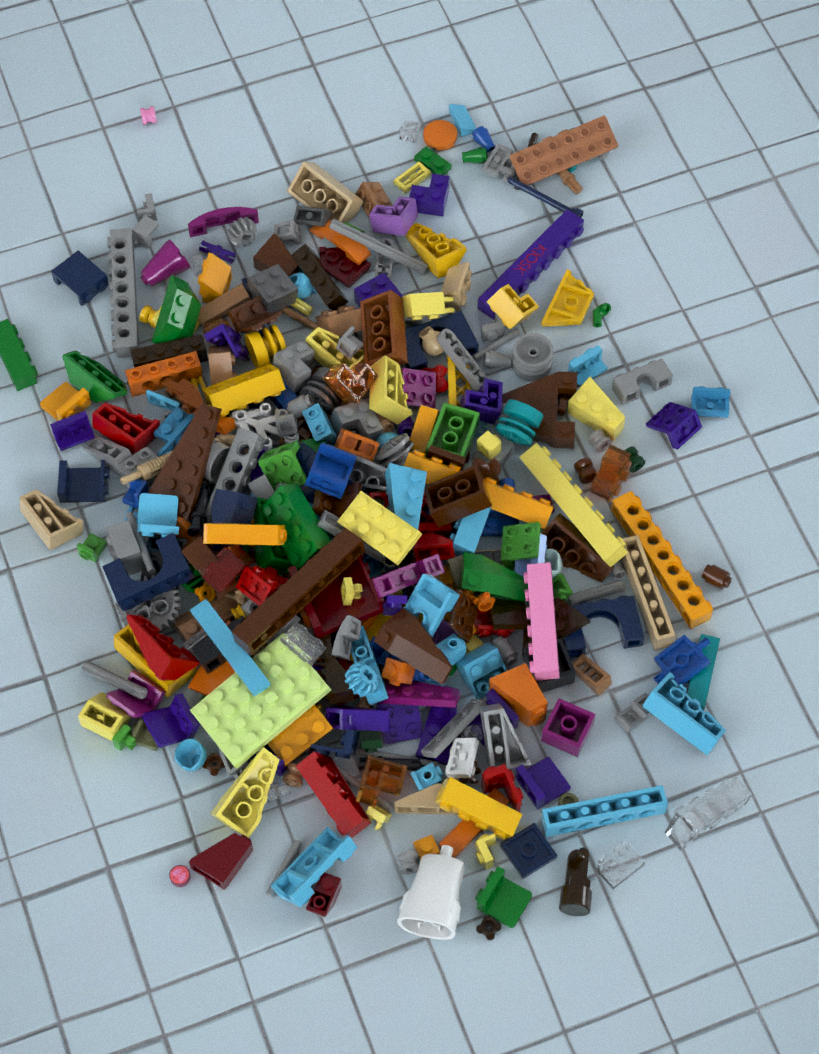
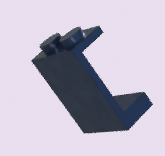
M79 250L51 271L53 281L58 286L64 283L78 296L81 306L90 302L93 297L109 286L107 275Z
M59 460L57 487L59 502H105L106 495H109V484L106 482L107 478H110V467L106 466L105 460H101V468H69L67 460Z

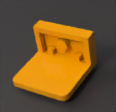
M67 382L62 383L40 402L41 408L56 421L80 413L91 405L89 392L86 389L82 388L78 392Z

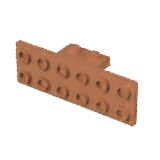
M604 115L573 129H565L554 137H546L542 142L511 154L509 158L519 181L526 185H531L618 148V143Z

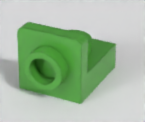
M90 533L83 544L78 543L77 549L81 558L96 562L108 544L106 540Z

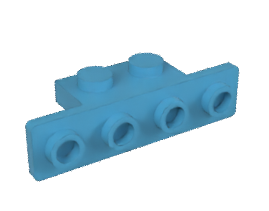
M176 407L154 431V436L166 444L157 453L158 457L174 450L195 415H189L181 408Z

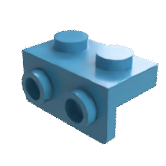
M704 386L693 387L691 408L696 410L698 416L728 418L730 389L722 387L706 388Z

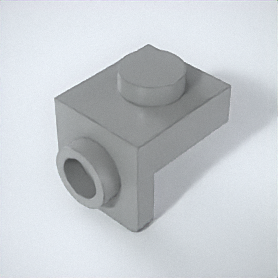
M496 313L494 323L481 326L483 342L493 341L504 336V329L507 327Z

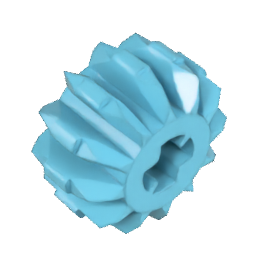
M364 661L354 663L344 674L347 678L345 683L349 684L348 689H352L353 694H358L360 697L371 695L379 685L377 680L379 676L375 674V670L371 668V665H366Z

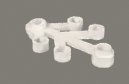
M263 403L259 409L249 412L236 410L231 415V418H234L236 427L250 431L248 425L255 427L257 434L264 438V443H269L268 445L264 444V450L272 448V440L267 437L265 432L279 436L277 427L270 425L276 423L275 415L260 420L253 419L261 415L268 416L271 413V406L268 403ZM280 409L281 415L288 414L285 409ZM298 433L280 436L284 438L285 444L296 440L299 443Z

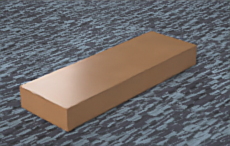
M241 283L202 306L198 317L205 327L251 298Z

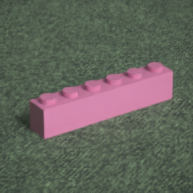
M551 563L527 564V572H524V583L528 584V589L525 590V599L529 601L530 607H526L527 619H531V625H527L528 637H532V643H528L529 655H533V661H530V672L535 674V680L558 679L560 675Z

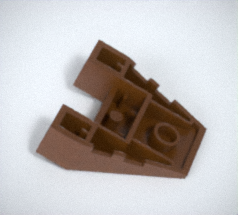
M559 371L502 394V404H506L510 399L516 400L537 409L543 414L544 417L539 428H531L536 434L532 438L533 441L547 443L553 448L574 449L575 422L556 421L557 398L565 397L571 399L576 393L577 372Z

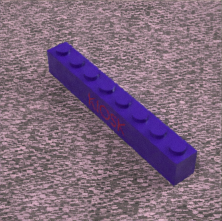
M567 209L478 298L477 309L495 320V312L491 310L487 301L507 284L512 287L518 296L524 293L529 285L539 278L540 273L543 270L546 271L550 267L551 262L554 259H558L565 248H569L576 237L582 235L584 219Z

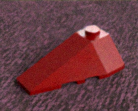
M127 615L128 623L149 668L155 673L156 678L162 681H175L199 665L200 662L185 647L181 649L173 644L175 641L173 638L160 634V629L145 617Z

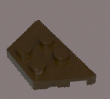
M560 598L554 599L557 639H563L591 623L586 616ZM527 629L523 631V658L524 650L529 649L528 643H532V637H528Z

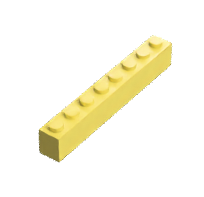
M535 443L519 458L601 558L612 567L628 553L624 548L626 543L620 536L617 538L614 536L615 530L609 523L604 524L602 521L604 516L598 509L594 511L591 508L593 503L587 496L583 498L580 495L583 491L578 485L570 483L572 478L568 473L560 471L562 466L555 458L553 460L550 459L551 453L545 446L541 448Z

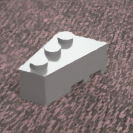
M499 703L481 706L480 714L488 767H498L505 764L508 769L519 767L522 764L523 766L531 765L504 708Z

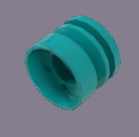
M510 399L503 410V413L508 418H499L500 424L496 425L495 431L513 443L531 446V438L536 435L531 428H539L544 416L537 409L523 402Z

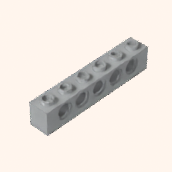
M238 427L207 506L206 515L208 519L206 523H212L211 505L216 489L230 491V485L235 483L236 486L231 491L244 493L245 488L248 487L251 472L257 466L258 454L264 448V438L261 435ZM250 448L248 454L243 455L244 450ZM242 465V470L236 473L237 468Z

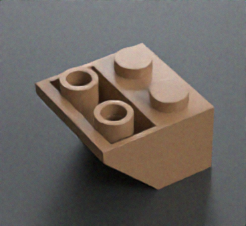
M354 305L337 307L338 311L325 310L321 312V315L316 316V320L322 329L339 337L343 336L352 326L355 328L354 333L362 331L361 308H354Z

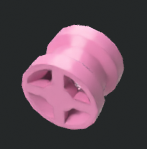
M150 106L148 109L140 108L143 125H147L149 122L157 123L154 106Z

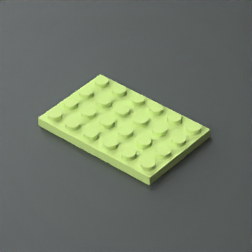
M284 633L252 658L270 682V687L254 697L235 672L190 709L195 718L236 769L331 691L330 687Z

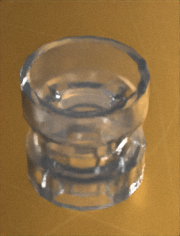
M469 725L456 738H476L480 743L483 735L479 726Z

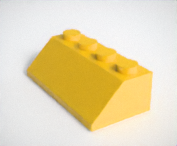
M269 363L203 388L202 392L208 405L222 409L220 417L228 415L231 410L246 408L249 403L253 402L256 404L264 401L265 397L278 396L281 394V391L286 389L279 369Z

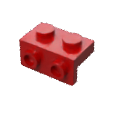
M477 610V617L474 620V627L476 629V632L473 633L474 635H479V637L498 635V637L503 636L506 638L515 631V629L494 630L487 611Z

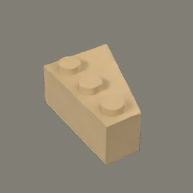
M37 489L20 497L21 513L49 550L83 534V521L81 519H76L70 515L68 510L57 506L52 499Z

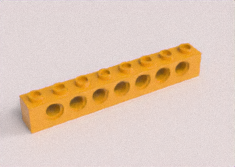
M630 491L613 499L611 511L629 537L639 536L653 574L689 628L692 629L711 620L713 612L711 603L705 600L701 588L694 584L690 572L684 569L680 557L672 551L670 542L663 538L659 526H655L650 513L642 507L640 498ZM679 587H684L687 590H681ZM690 602H694V603H696L697 605H691V604H689V603H690Z

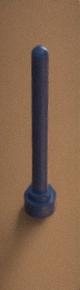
M513 177L507 179L509 184L562 212L568 209L582 218L583 210L579 208L571 209Z

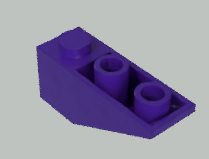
M342 705L326 707V720L333 729L390 731V711Z

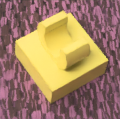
M352 577L344 578L340 590L343 606L351 605L353 599H360V592H363L362 584H353Z
M375 804L369 806L366 811L370 821L372 819L376 820V830L380 829L383 823L389 822L392 816L391 813Z

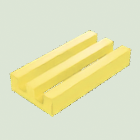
M417 162L394 179L393 183L395 186L398 185V188L402 189L403 193L406 194L411 190L412 185H418L431 176V171L422 163Z

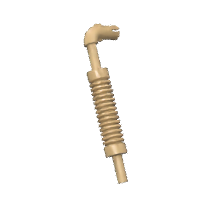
M229 433L226 435L219 434L214 439L217 442L231 446L235 435ZM246 448V449L244 450V452H243L244 454L247 453L248 448ZM173 451L138 465L136 472L120 478L122 485L139 478L146 481L158 476Z

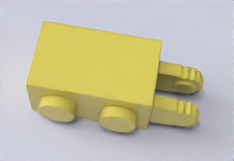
M443 292L416 293L402 296L405 318H412V321L423 320V317H428V320L439 319V315L455 312L454 308L445 309L444 302H452L453 297H444Z

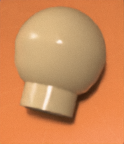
M430 326L424 328L419 336L422 339L424 351L428 355L438 356L444 352L437 341V335L440 332L434 331Z

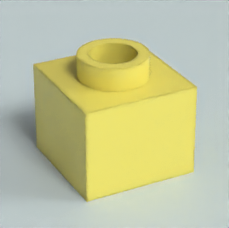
M486 431L477 439V450L491 461L501 452V440L497 435Z

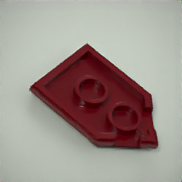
M319 247L320 261L326 273L348 288L353 286L371 267V263L367 260L357 265L347 258L345 251L339 247Z

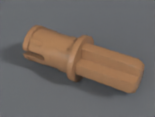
M567 169L557 173L563 180V184L568 185L575 194H579L583 190L582 186L576 181L575 175L571 174Z

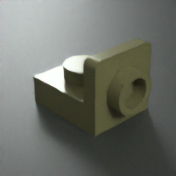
M139 719L138 723L134 724L131 730L132 737L136 739L134 742L137 745L157 751L158 746L144 720Z

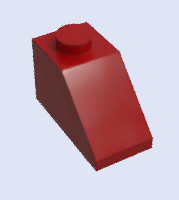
M434 533L422 534L413 546L416 562L439 554L440 560L455 557L452 540Z

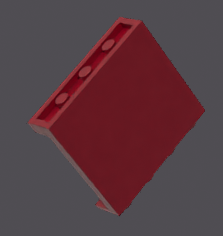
M363 554L304 607L317 639L338 631L348 615L363 621L384 612L382 604L385 603L384 598L378 597L372 581L374 577L370 578L369 576L371 571L368 563H363L362 561L364 559ZM295 565L288 568L290 577L297 571ZM352 577L353 584H362L363 592H360V599H353L351 605L343 606L340 590L344 578Z

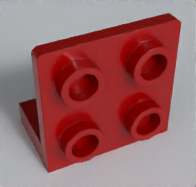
M245 567L235 587L260 606L266 598L277 591L279 586L286 583L288 579L277 574L278 571L272 567Z

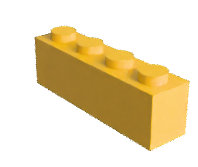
M452 777L444 780L435 800L436 803L440 804L439 807L448 812L453 811L458 814L457 816L465 821L471 820L476 823V827L482 830L488 829L494 832L497 838L503 840L513 837L522 817V814Z

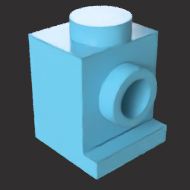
M433 762L410 773L419 791L443 782L441 777L444 774L439 765L435 767ZM431 773V778L425 779L424 776Z

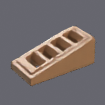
M584 654L572 663L576 675L597 695H600L612 684L611 676ZM584 663L587 664V665H585L581 670L578 669V668H580Z

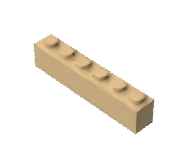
M638 535L623 538L626 543L624 548L628 553L621 560L654 650L667 648L674 643L676 635Z

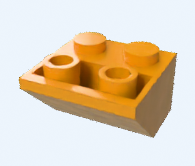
M208 253L207 259L203 260V272L198 276V284L200 285L199 295H202L203 303H209L228 292L232 280L231 266L213 253Z

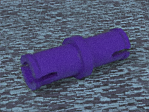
M204 240L201 242V245L207 248L200 246V252L206 254L213 253L218 258L231 264L234 262V259L228 256L235 258V252L223 249L220 245L215 246Z

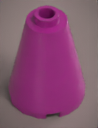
M171 240L163 244L140 272L142 274L140 279L146 286L148 284L154 286L169 279L171 275L176 276L191 268L186 258L182 256L179 252L180 250Z

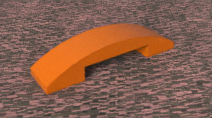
M330 220L327 221L324 227L312 226L309 229L311 233L321 240L326 238L345 251L346 257L357 265H360L371 256V252L365 245L330 229Z

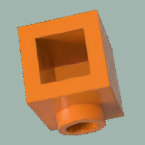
M386 658L382 677L389 679L388 683L400 686L401 683L411 685L415 668L402 660Z

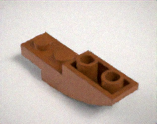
M169 378L162 382L166 388L165 393L170 398L178 399L183 404L182 409L187 414L195 415L201 404H206L197 388L184 378L179 383Z

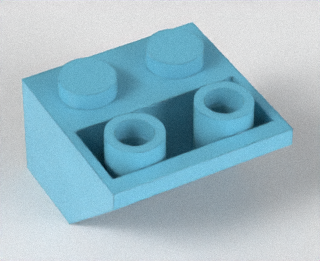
M488 642L465 654V658L456 663L461 678L476 699L486 696V693L489 691L490 678L507 671L498 648Z

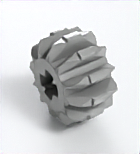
M240 217L237 221L234 220V223L230 224L227 230L228 239L237 247L241 245L245 247L246 244H251V241L255 240V236L258 234L255 223L247 217L243 219Z

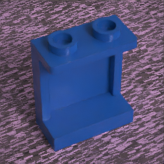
M321 443L305 485L341 499L357 456Z

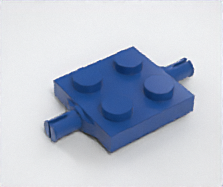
M683 635L654 657L655 663L662 670L653 677L654 681L659 684L669 672L675 676L673 680L678 685H683L710 664L709 659L702 652V649L711 644L709 639L704 637V639L696 644Z

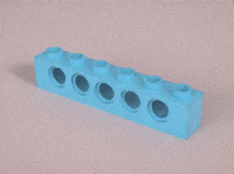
M663 785L542 809L541 820L545 836L550 837L666 813L668 802Z

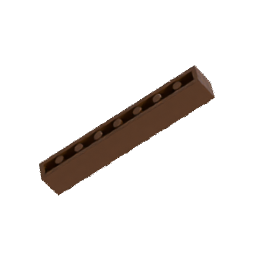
M347 528L336 534L330 543L323 546L320 552L309 559L286 583L280 585L277 591L266 598L242 623L236 625L232 631L235 643L252 656L365 552L362 539Z

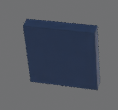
M535 823L500 843L501 849L522 879L552 862L558 856Z

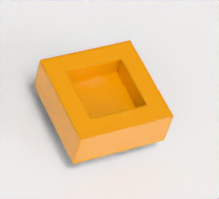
M433 835L413 842L420 861L423 855L440 854Z

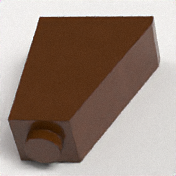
M273 234L253 257L254 268L259 271L278 264L288 277L299 273V265L276 234Z

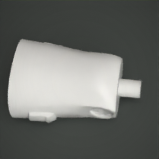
M442 845L439 855L426 854L421 858L412 886L403 895L399 908L400 913L397 923L403 930L421 937L448 940L455 936L461 911L459 892L464 875V863L452 857V847Z

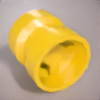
M145 305L140 312L139 321L144 324L149 323L151 327L155 328L153 317L158 310L155 311L151 306Z

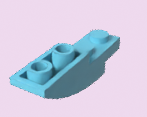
M361 626L359 640L352 641L351 654L355 664L364 661L366 665L370 664L371 668L375 670V674L379 676L377 679L379 681L377 689L371 695L366 696L368 703L373 705L389 697L364 626Z

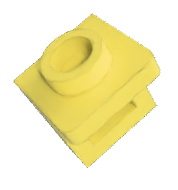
M484 834L475 842L476 859L480 865L483 864L485 870L493 867L494 859L488 847L496 844L495 834Z

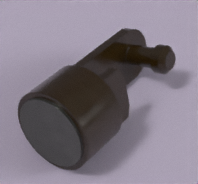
M584 847L573 850L568 855L565 885L561 888L559 910L570 916H585L591 910V881L587 878L589 851Z

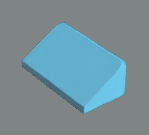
M449 104V113L461 137L472 134L477 128L465 105Z
M152 390L146 391L149 403L166 410H174L176 407L182 409L183 404Z

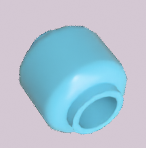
M296 273L289 277L298 288L297 298L305 299L312 294L314 287L305 274Z

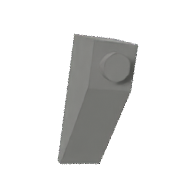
M95 436L83 447L87 453L99 462L105 460L106 466L110 467L112 472L123 477L125 476L118 469V465L132 456L129 449L98 436Z

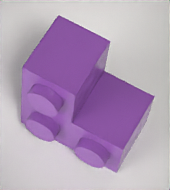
M398 197L393 206L376 205L369 214L372 232L405 236L418 217L415 198Z

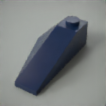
M216 489L211 505L212 523L250 524L258 498L239 492ZM213 544L212 549L215 552L218 550L224 556L225 560L223 562L227 566L231 565L235 568L243 544Z

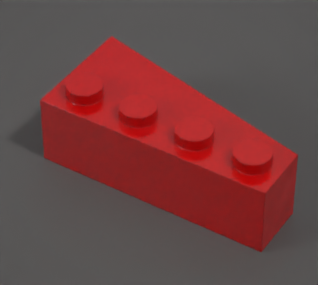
M314 751L296 765L301 775L325 807L329 816L337 824L336 827L343 836L348 835L353 838L371 824V821L332 757Z

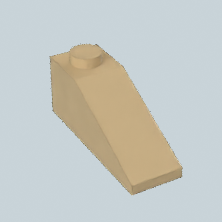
M443 782L429 786L394 803L395 813L456 815L453 811L448 812L439 807L440 804L435 802Z

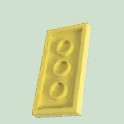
M360 491L337 521L342 527L347 528L397 566L422 536L420 531L362 491Z

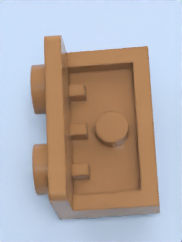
M362 182L355 193L364 201L362 207L369 219V214L376 205L393 206L379 182Z

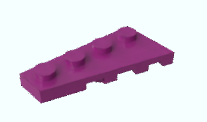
M385 678V688L389 698L377 704L456 707L460 698V690L412 680L411 685L401 683L400 686L389 684V679Z

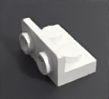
M476 738L454 739L453 745L450 748L449 761L445 769L448 778L452 777L459 781V778H471L479 741Z

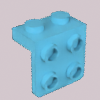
M141 493L139 496L137 532H142V536L154 537V533H161V537L171 533L178 535L179 527H176L178 497Z

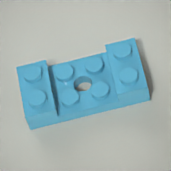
M422 574L404 608L416 617L422 613L424 616L422 626L433 637L446 612L452 611L460 595L432 575Z
M326 827L270 886L280 898L301 907L315 893L311 886L319 880L320 876L332 867L336 860L344 862L349 859L358 847L348 835L342 839L329 827Z

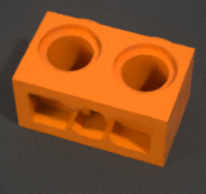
M341 428L335 443L337 448L371 461L374 460L380 445L375 440Z

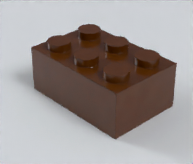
M477 465L427 484L424 488L430 514L438 528L492 506L485 479Z

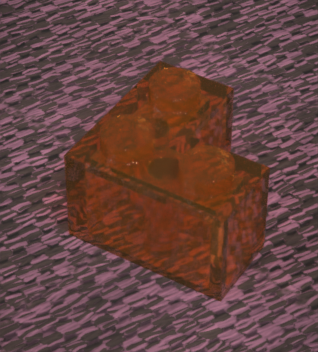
M346 363L332 365L322 379L347 405L359 403L379 375L368 363L354 365L352 369Z
M610 444L602 457L600 470L592 481L591 493L610 502L614 496H618L622 488L620 485L623 481L626 482L630 475L631 454Z
M368 755L356 801L376 806L380 791L399 796L408 766Z

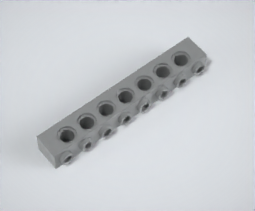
M131 228L110 230V237H107L108 248H111V251L108 252V260L112 263V266L108 267L109 276L112 277V281H109L110 292L113 291V295H110V304L114 307V310H110L111 321H114V325H111L112 336H115V340H112V349L116 351L117 358L132 357L130 350L139 348L134 240Z

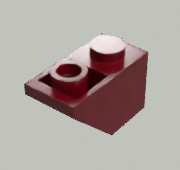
M324 872L316 883L313 890L315 893L311 896L306 910L326 917L334 907L342 888L341 878Z

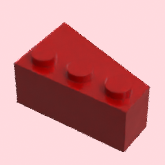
M108 403L102 404L92 413L93 428L114 443L129 449L132 455L157 438L154 436V431L160 426V420L154 419L152 421L143 418L141 414L134 415L128 413L126 409Z

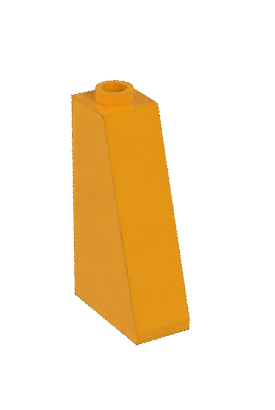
M204 524L203 544L284 545L287 539L285 525Z

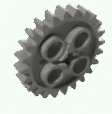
M174 587L168 592H163L149 601L136 605L133 609L124 612L120 609L118 610L121 615L120 619L127 626L129 624L126 618L128 614L148 616L147 620L157 626L163 634V628L166 627L170 630L169 623L176 624L174 617H180L177 611L182 610L179 604L182 602L179 597L180 593ZM166 608L163 612H159L160 609Z

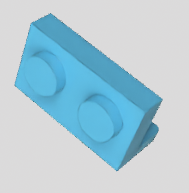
M599 345L589 348L583 355L575 357L569 362L568 372H577L578 387H581L589 376L594 379L607 370V366L601 360L603 350Z

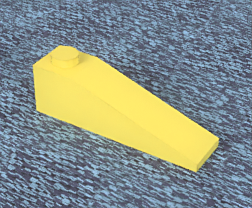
M262 747L222 796L210 814L235 832L249 838L261 821V814L267 802L270 785L273 782L280 759Z

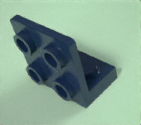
M347 729L346 733L342 734L341 745H344L343 749L311 744V748L324 755H330L331 751L336 752L335 757L349 759L350 755L355 756L359 732Z

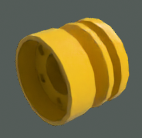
M275 324L270 325L269 330L267 327L262 329L263 337H261L258 331L245 334L246 346L255 368L269 364L270 357L273 360L275 353L287 348L284 337Z

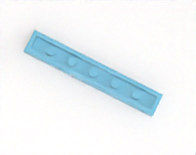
M207 599L190 609L191 614L254 697L271 686L249 654L235 643L232 632Z

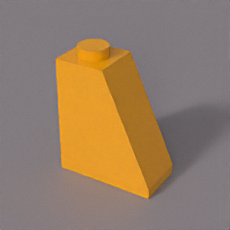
M423 405L420 406L409 440L414 443L410 451L418 449L426 455V447L440 414L439 410Z

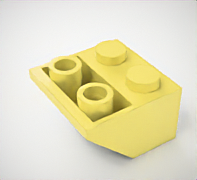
M100 692L87 701L78 718L82 727L112 741L114 735L124 723L127 725L132 717L127 715L126 711L121 707L113 705L111 700L106 697L107 694Z

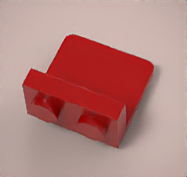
M505 764L485 769L482 772L481 781L483 793L487 794L494 788L500 789L503 787L512 808L520 813L523 794L519 787L516 788L513 782L515 777L512 770H508Z

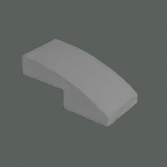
M350 615L346 616L336 635L331 655L342 660H350L352 641L359 640L361 620Z
M647 693L633 700L629 707L616 714L614 719L627 733L652 715L642 707L649 696Z

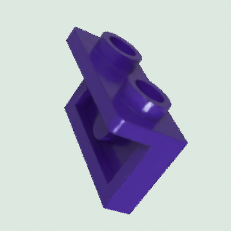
M85 411L50 424L60 451L95 438Z

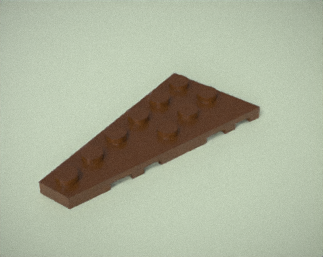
M201 404L148 491L149 494L177 496V517L190 520V515L195 510L222 411L221 408Z

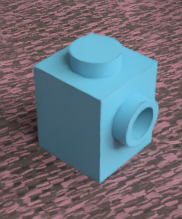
M452 634L436 645L438 649H441L452 666L465 658L466 644L455 634Z

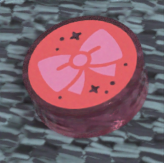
M177 865L170 870L169 878L174 886L184 887L189 883L191 875L186 866Z

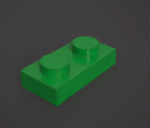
M427 146L414 156V161L422 163L432 174L445 175L451 170L452 164Z

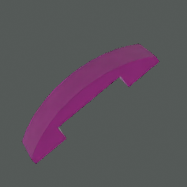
M226 207L207 212L188 223L190 237L207 234V228L234 223V220L237 221L240 217L242 219L247 217L257 224L259 223L258 211L248 207Z
M439 554L378 576L372 579L378 597L381 598L418 583L422 574H429L435 577L445 573Z

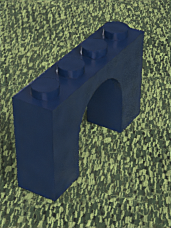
M462 311L449 313L439 319L417 324L405 330L408 363L404 365L408 369L422 370L423 368H428V361L420 347L422 339L419 334L424 328L429 326L434 331L439 332L443 329L451 330L471 356L478 352L479 344Z
M174 533L156 540L163 557V566L160 572L150 580L135 581L131 579L120 558L102 566L117 603L123 612L133 609L136 605L149 601L153 597L163 592H168L172 588L195 578L186 557L181 552V546Z
M623 595L616 599L609 600L605 598L597 602H582L579 605L571 606L589 620L597 617L611 620L619 630L623 649L643 646L644 633L634 596ZM582 628L562 639L570 658L579 657L582 654L585 655L586 643Z

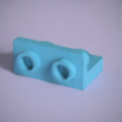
M319 403L302 411L317 443L322 440H329L332 445L336 443L337 436L326 412Z

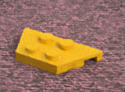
M568 269L541 322L543 327L581 325L592 303L594 292L587 288L580 279L574 278L571 275L572 272Z

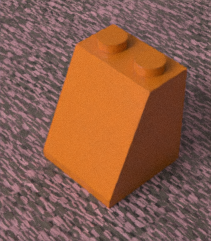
M526 663L489 679V691L493 688L519 716L520 722L527 727L537 726L544 722L548 702Z

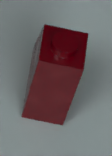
M233 833L191 858L189 861L190 868L225 890L253 852L252 841L245 835L239 836Z

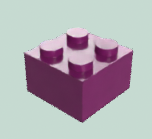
M558 698L542 730L541 741L578 757L594 725L596 714Z

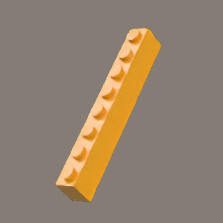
M417 450L408 453L404 464L405 467L427 471L425 484H430L450 476L461 469V467L451 463L449 466L442 464L443 460L436 457L426 458L424 457L425 453ZM486 477L485 482L492 503L491 509L527 523L539 522L541 528H546L553 510V505H550L551 501L540 498V500L532 498L533 495L528 492L522 491V493L514 491V487L504 484V486L497 485L496 480Z

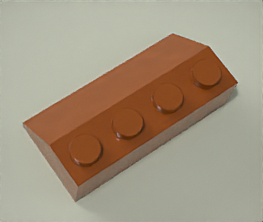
M388 290L360 301L365 367L370 368L384 355L396 361L399 365L408 363L403 298L392 290Z

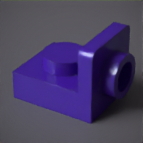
M384 596L385 603L383 604L384 612L382 614L387 616L396 614L403 608V604H407V596Z

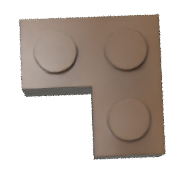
M230 346L209 347L208 358L211 385L237 376V373L233 372L232 365H236V357Z

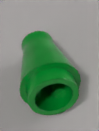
M479 147L462 152L463 163L484 164L488 159L487 148Z

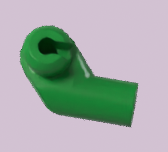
M601 304L593 310L594 327L602 326V318L611 310L610 304Z

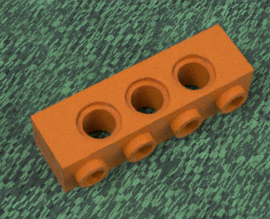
M196 351L125 370L132 397L145 394L147 390L156 391L164 389L165 387L162 382L166 378L177 383L183 378L191 381L192 378L196 380L199 376L203 378L201 364Z

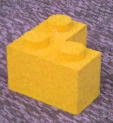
M509 284L500 288L487 301L491 310L501 318L502 323L509 329L525 321L539 308L528 293L519 297Z

